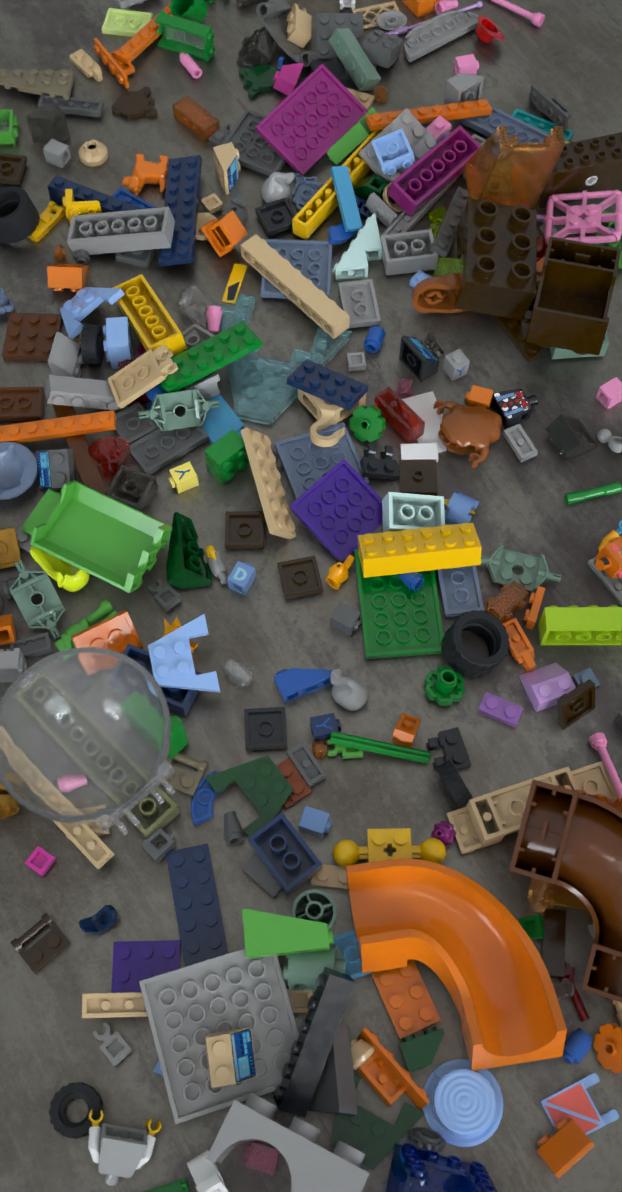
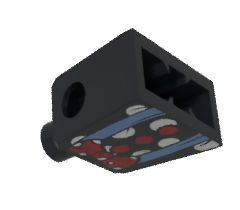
M519 388L493 393L491 405L494 411L501 416L504 429H508L529 419L532 407L538 405V400L535 395L526 397L523 390Z

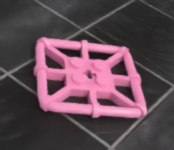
M584 190L581 193L552 194L549 196L546 216L544 217L545 244L548 245L549 237L590 244L618 242L622 234V192L619 190L595 192ZM607 198L600 204L587 205V199ZM583 199L581 206H569L562 202ZM616 202V211L614 213L602 214L603 210ZM555 206L565 212L566 216L554 217L553 207ZM615 221V231L612 232L602 226L601 222ZM566 224L565 228L553 236L551 235L552 225ZM596 232H598V233H600L601 235H603V236H590V237H585V233H596ZM580 233V237L564 238L568 234Z

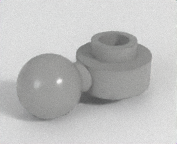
M608 429L598 431L597 439L599 442H608V446L613 452L620 453L622 451V437L612 436Z

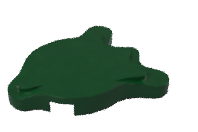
M270 65L240 68L239 75L244 78V87H250L248 96L255 98L261 92L275 89L273 88L275 83L273 77L276 71L280 72V69Z

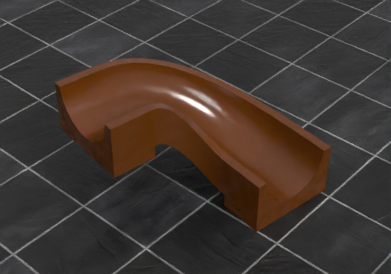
M533 779L509 871L562 886L580 898L588 908L594 923V941L581 989L622 1002V813L593 797Z

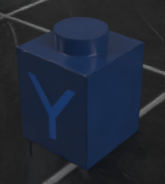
M334 713L310 717V727L314 743L327 741L330 739V734L333 731H341L340 720L335 719Z

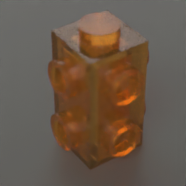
M515 580L509 585L506 583L496 597L493 595L486 602L485 612L498 618L501 623L509 621L514 616L513 612L517 609L521 610L528 602L526 601L529 594L527 589Z

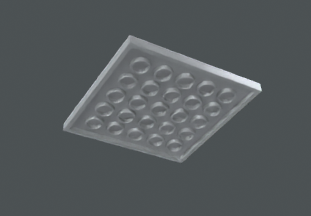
M245 948L139 981L175 1124L231 1106L234 1100L238 1102L246 1101L250 1093L261 1096L273 1092L281 1084L284 1065L289 1063L293 1042L297 1041L299 1033L277 956L247 959ZM251 1027L257 1076L237 1084L212 1088L210 1085L204 1035Z

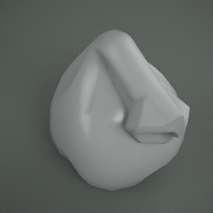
M274 172L263 182L261 195L267 204L285 197L287 201L289 200L291 194L289 184L294 179V173Z
M335 669L331 672L332 696L335 702L349 711L360 709L369 697L367 686L354 675L344 676L341 669Z

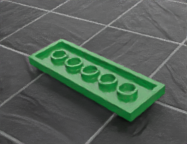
M241 321L172 357V361L177 363L179 369L173 374H167L166 379L160 382L159 385L166 393L177 392L262 347V341L244 321Z

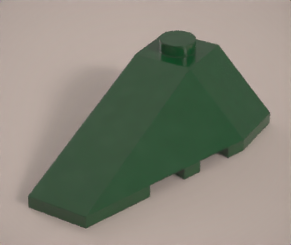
M175 512L166 564L167 582L181 589L210 586L212 584L211 569L209 563H205L202 555L205 554L203 548H199L196 541L198 535L192 520Z

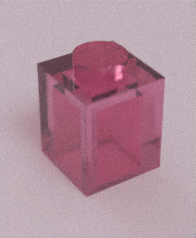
M252 1142L251 1147L246 1146L243 1161L247 1162L245 1167L274 1175L280 1151Z

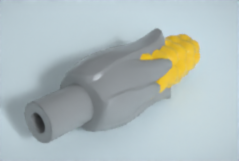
M208 545L205 548L206 559L211 572L215 577L219 578L221 584L228 583L226 565L221 559L219 551H216L212 545Z

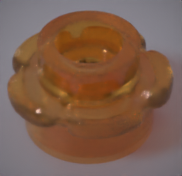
M384 86L374 89V96L377 101L382 102L387 99L389 91Z
M62 244L60 246L55 245L54 258L62 261V258H65L66 248H62Z
M322 739L313 741L312 752L314 757L323 759V756L327 755V743L323 742Z

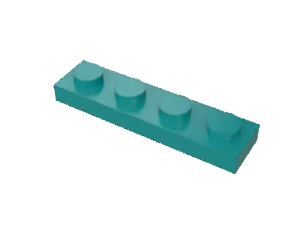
M517 108L511 115L557 138L558 144H561L563 140L570 142L574 136L575 131L570 129L563 131L555 123Z

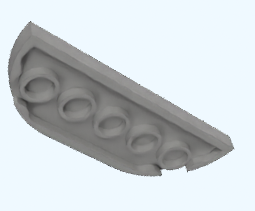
M453 10L444 12L413 28L406 35L404 42V54L407 60L412 62L475 29L478 25L479 16L468 11L466 14Z

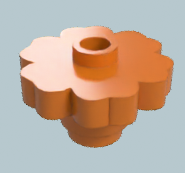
M615 1022L601 1025L600 1033L594 1035L593 1046L598 1052L597 1060L604 1069H611L615 1074L621 1073L622 1026L619 1027Z

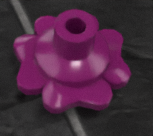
M442 820L440 824H434V830L431 835L442 841L446 847L454 842L453 838L456 835V831L452 830L454 828L453 824Z

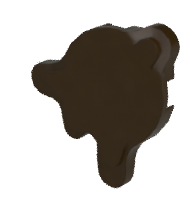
M143 87L139 91H130L122 94L112 105V113L120 116L122 114L127 115L128 119L144 116L155 118L157 110L153 108L155 104L154 99L148 98L151 94L150 88Z

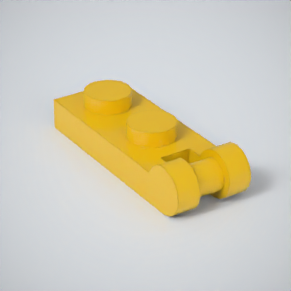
M50 201L47 208L39 215L38 226L28 238L38 243L66 215V208L58 206L54 201Z

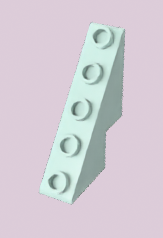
M375 213L367 218L363 229H360L356 239L351 241L349 249L342 254L340 262L335 264L333 273H335L336 281L368 277V261L381 260L382 245Z

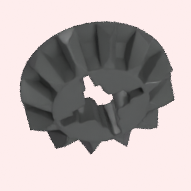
M423 1127L409 1130V1141L413 1145L418 1146L419 1149L432 1152L444 1150L446 1141L438 1132Z

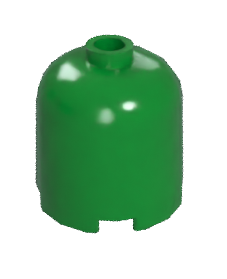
M172 0L171 5H169L170 11L174 16L202 23L207 16L208 7L205 0Z

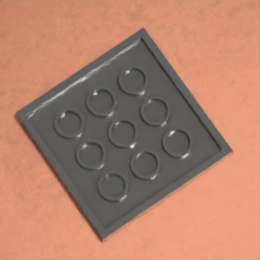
M247 109L223 144L232 142L234 148L238 149L240 155L238 161L241 166L270 176L274 172H279L286 161L255 131V127L267 116Z

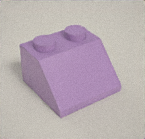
M553 663L519 676L535 712L557 705V700L563 694H568L576 688L569 673L558 663Z

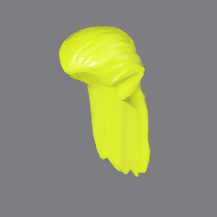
M31 547L30 554L34 561L40 565L48 576L57 582L59 588L65 589L68 592H77L89 581V573L36 547Z

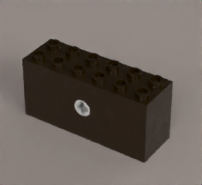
M622 132L536 150L529 186L539 208L547 207L548 198L552 194L581 193L584 190H587V192L622 191ZM566 200V201H562V202H564V203H569V202H574V201H578V200Z

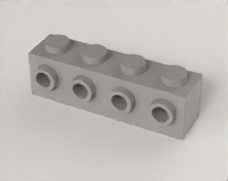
M48 375L45 386L47 404L120 411L108 381Z

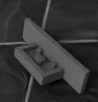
M532 84L529 100L563 131H567L568 119L572 117V111L555 96L549 98L537 86Z

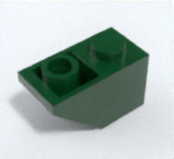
M376 175L360 179L353 187L354 194L367 201L370 194L374 192L383 200V190L388 185V181Z
M435 1026L424 1030L423 1036L416 1038L415 1034L402 1038L403 1043H400L398 1047L405 1068L409 1073L431 1065L444 1035L443 1028L437 1030Z

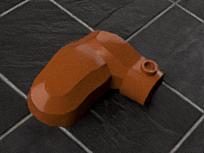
M462 272L430 277L419 282L412 290V302L415 310L420 313H456L466 311L455 309Z

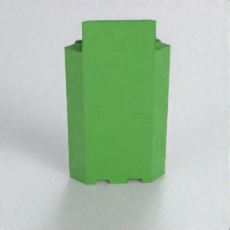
M74 480L65 483L61 493L52 488L48 489L23 524L22 531L31 535L30 545L131 593L143 583V580H141L146 570L150 572L157 561L156 554L160 548L164 550L168 544L173 526Z

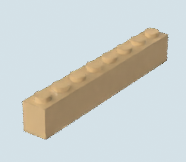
M255 234L240 245L241 257L333 339L349 328V314L337 306L334 300L329 299L310 279L304 277L300 270L295 269L287 259L280 256L276 249H272L264 239Z

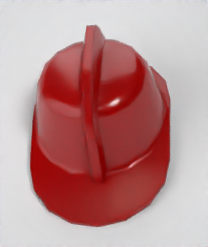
M484 15L478 17L476 34L482 43H489L494 38L498 40L505 39L504 35L490 18Z

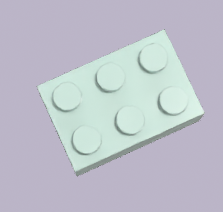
M388 492L382 500L383 532L445 525L444 497Z

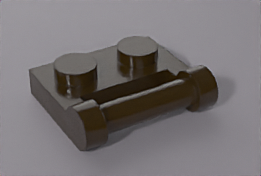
M47 913L42 915V919L21 937L15 938L10 942L35 974L71 944ZM48 925L51 930L26 951L23 946Z

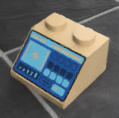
M232 142L213 147L215 172L226 195L230 194L239 179V171H241L238 161L240 158L237 148H234Z
M251 1027L204 1035L210 1085L212 1088L237 1084L257 1076Z

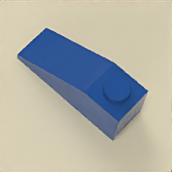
M283 669L274 676V684L285 704L332 684L330 675L333 670Z

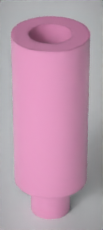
M180 53L181 64L194 79H198L202 75V69L189 54Z

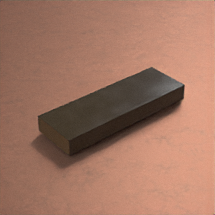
M544 908L543 926L545 939H542L541 958L550 977L563 979L565 977L566 910Z

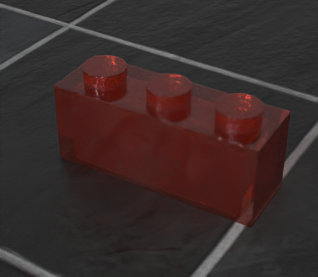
M387 387L375 396L374 406L380 409L381 416L409 444L424 434L425 422L390 387Z

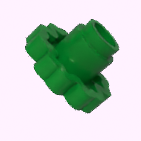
M362 405L353 411L354 416L350 418V429L355 431V438L361 442L368 440L372 443L382 437L381 431L386 429V420L384 417H381L380 409L373 405L369 407Z
M439 666L436 671L430 670L425 677V694L428 695L429 700H436L440 706H450L453 701L459 702L465 692L463 677H461V674L452 671L448 666Z

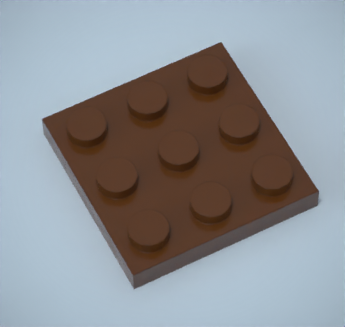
M10 312L2 352L3 360L48 361L56 332L61 333L62 315Z

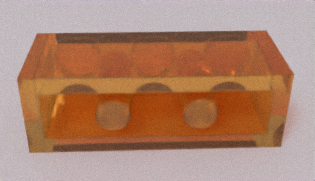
M186 95L173 104L174 118L205 143L208 142V138L220 129V122L217 117L211 115L189 96Z

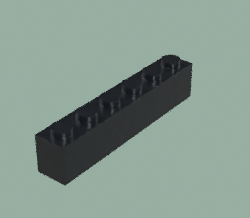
M327 967L324 968L323 973L318 975L316 981L317 989L314 996L312 995L309 999L308 1013L306 1018L301 1020L299 1026V1037L292 1044L291 1058L289 1063L284 1065L282 1082L276 1087L274 1092V1100L278 1110L299 1117H306L355 986V981L350 975Z

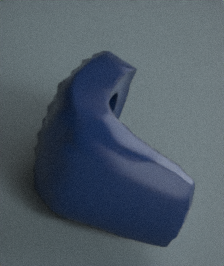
M105 905L95 915L80 920L79 926L86 933L95 935L104 933L118 920L117 911L112 905Z

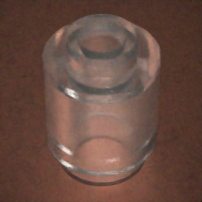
M230 659L223 668L226 676L240 687L248 686L254 678L252 675L253 670L239 660Z

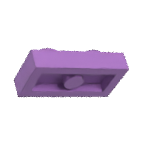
M485 692L477 712L515 728L524 708Z

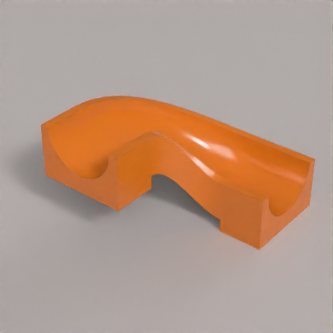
M410 858L388 859L346 866L348 900L362 974L407 967V959L418 960L430 967L442 980L456 1005L461 1019V1031L470 1068L473 1071L562 1057L567 1028L548 970L538 950L520 923L490 892L462 873L427 860Z

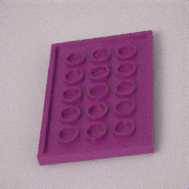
M321 64L255 127V131L297 173L303 176L368 110Z

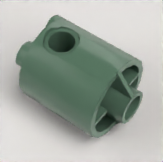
M312 889L303 892L296 898L292 907V917L327 923L328 930L332 929L334 931L337 910L335 902L330 895L324 891ZM312 911H313V912H314V915H315V917H312V915H311V913H310V912H312Z
M329 944L330 950L286 955L288 965H284L283 970L286 989L316 991L318 975L323 973L325 967L346 974V959L338 946Z

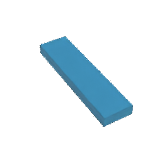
M348 166L331 167L330 171L345 232L359 231L363 227Z

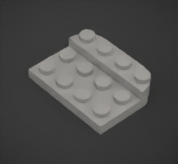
M407 108L373 139L375 140L403 129L413 151L415 163L436 145L432 132L428 133ZM371 142L359 152V156L374 173L388 181V183L393 182L407 170L402 167L397 169L392 175H383Z

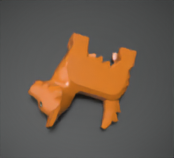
M136 154L132 176L124 177L122 185L128 187L129 191L137 197L144 184L160 185V193H163L166 190L168 156L159 155L160 162L156 164V162L145 161L143 154Z

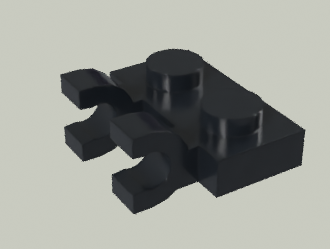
M369 443L367 445L368 450L364 449V457L360 460L362 477L397 480L399 478L397 461L392 460L393 446L386 445L384 447L385 452L381 451V459L375 458L376 444Z
M458 727L440 731L438 737L428 739L426 747L429 752L442 748L445 757L434 759L435 762L432 764L435 771L436 767L448 760L452 762L457 771L471 767V762Z

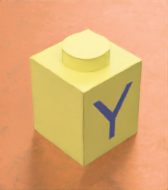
M190 461L169 470L170 478H168L172 489L176 488L178 494L199 485L197 474Z

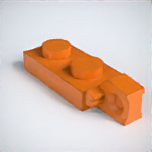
M514 618L502 623L509 635L510 645L508 648L518 664H523L527 672L535 670L536 663L533 660L535 658L534 648L517 619Z

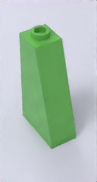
M242 909L247 959L330 950L329 944L334 943L332 929L328 930L327 923Z

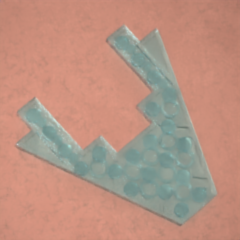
M239 294L235 307L219 304L218 306L223 311L221 318L222 331L241 321L248 325L256 304V297ZM318 326L311 352L293 349L289 363L256 356L258 349L228 364L234 410L237 417L271 425L298 396V389L288 385L287 378L305 360L324 367L351 338L352 331L345 330L333 339Z

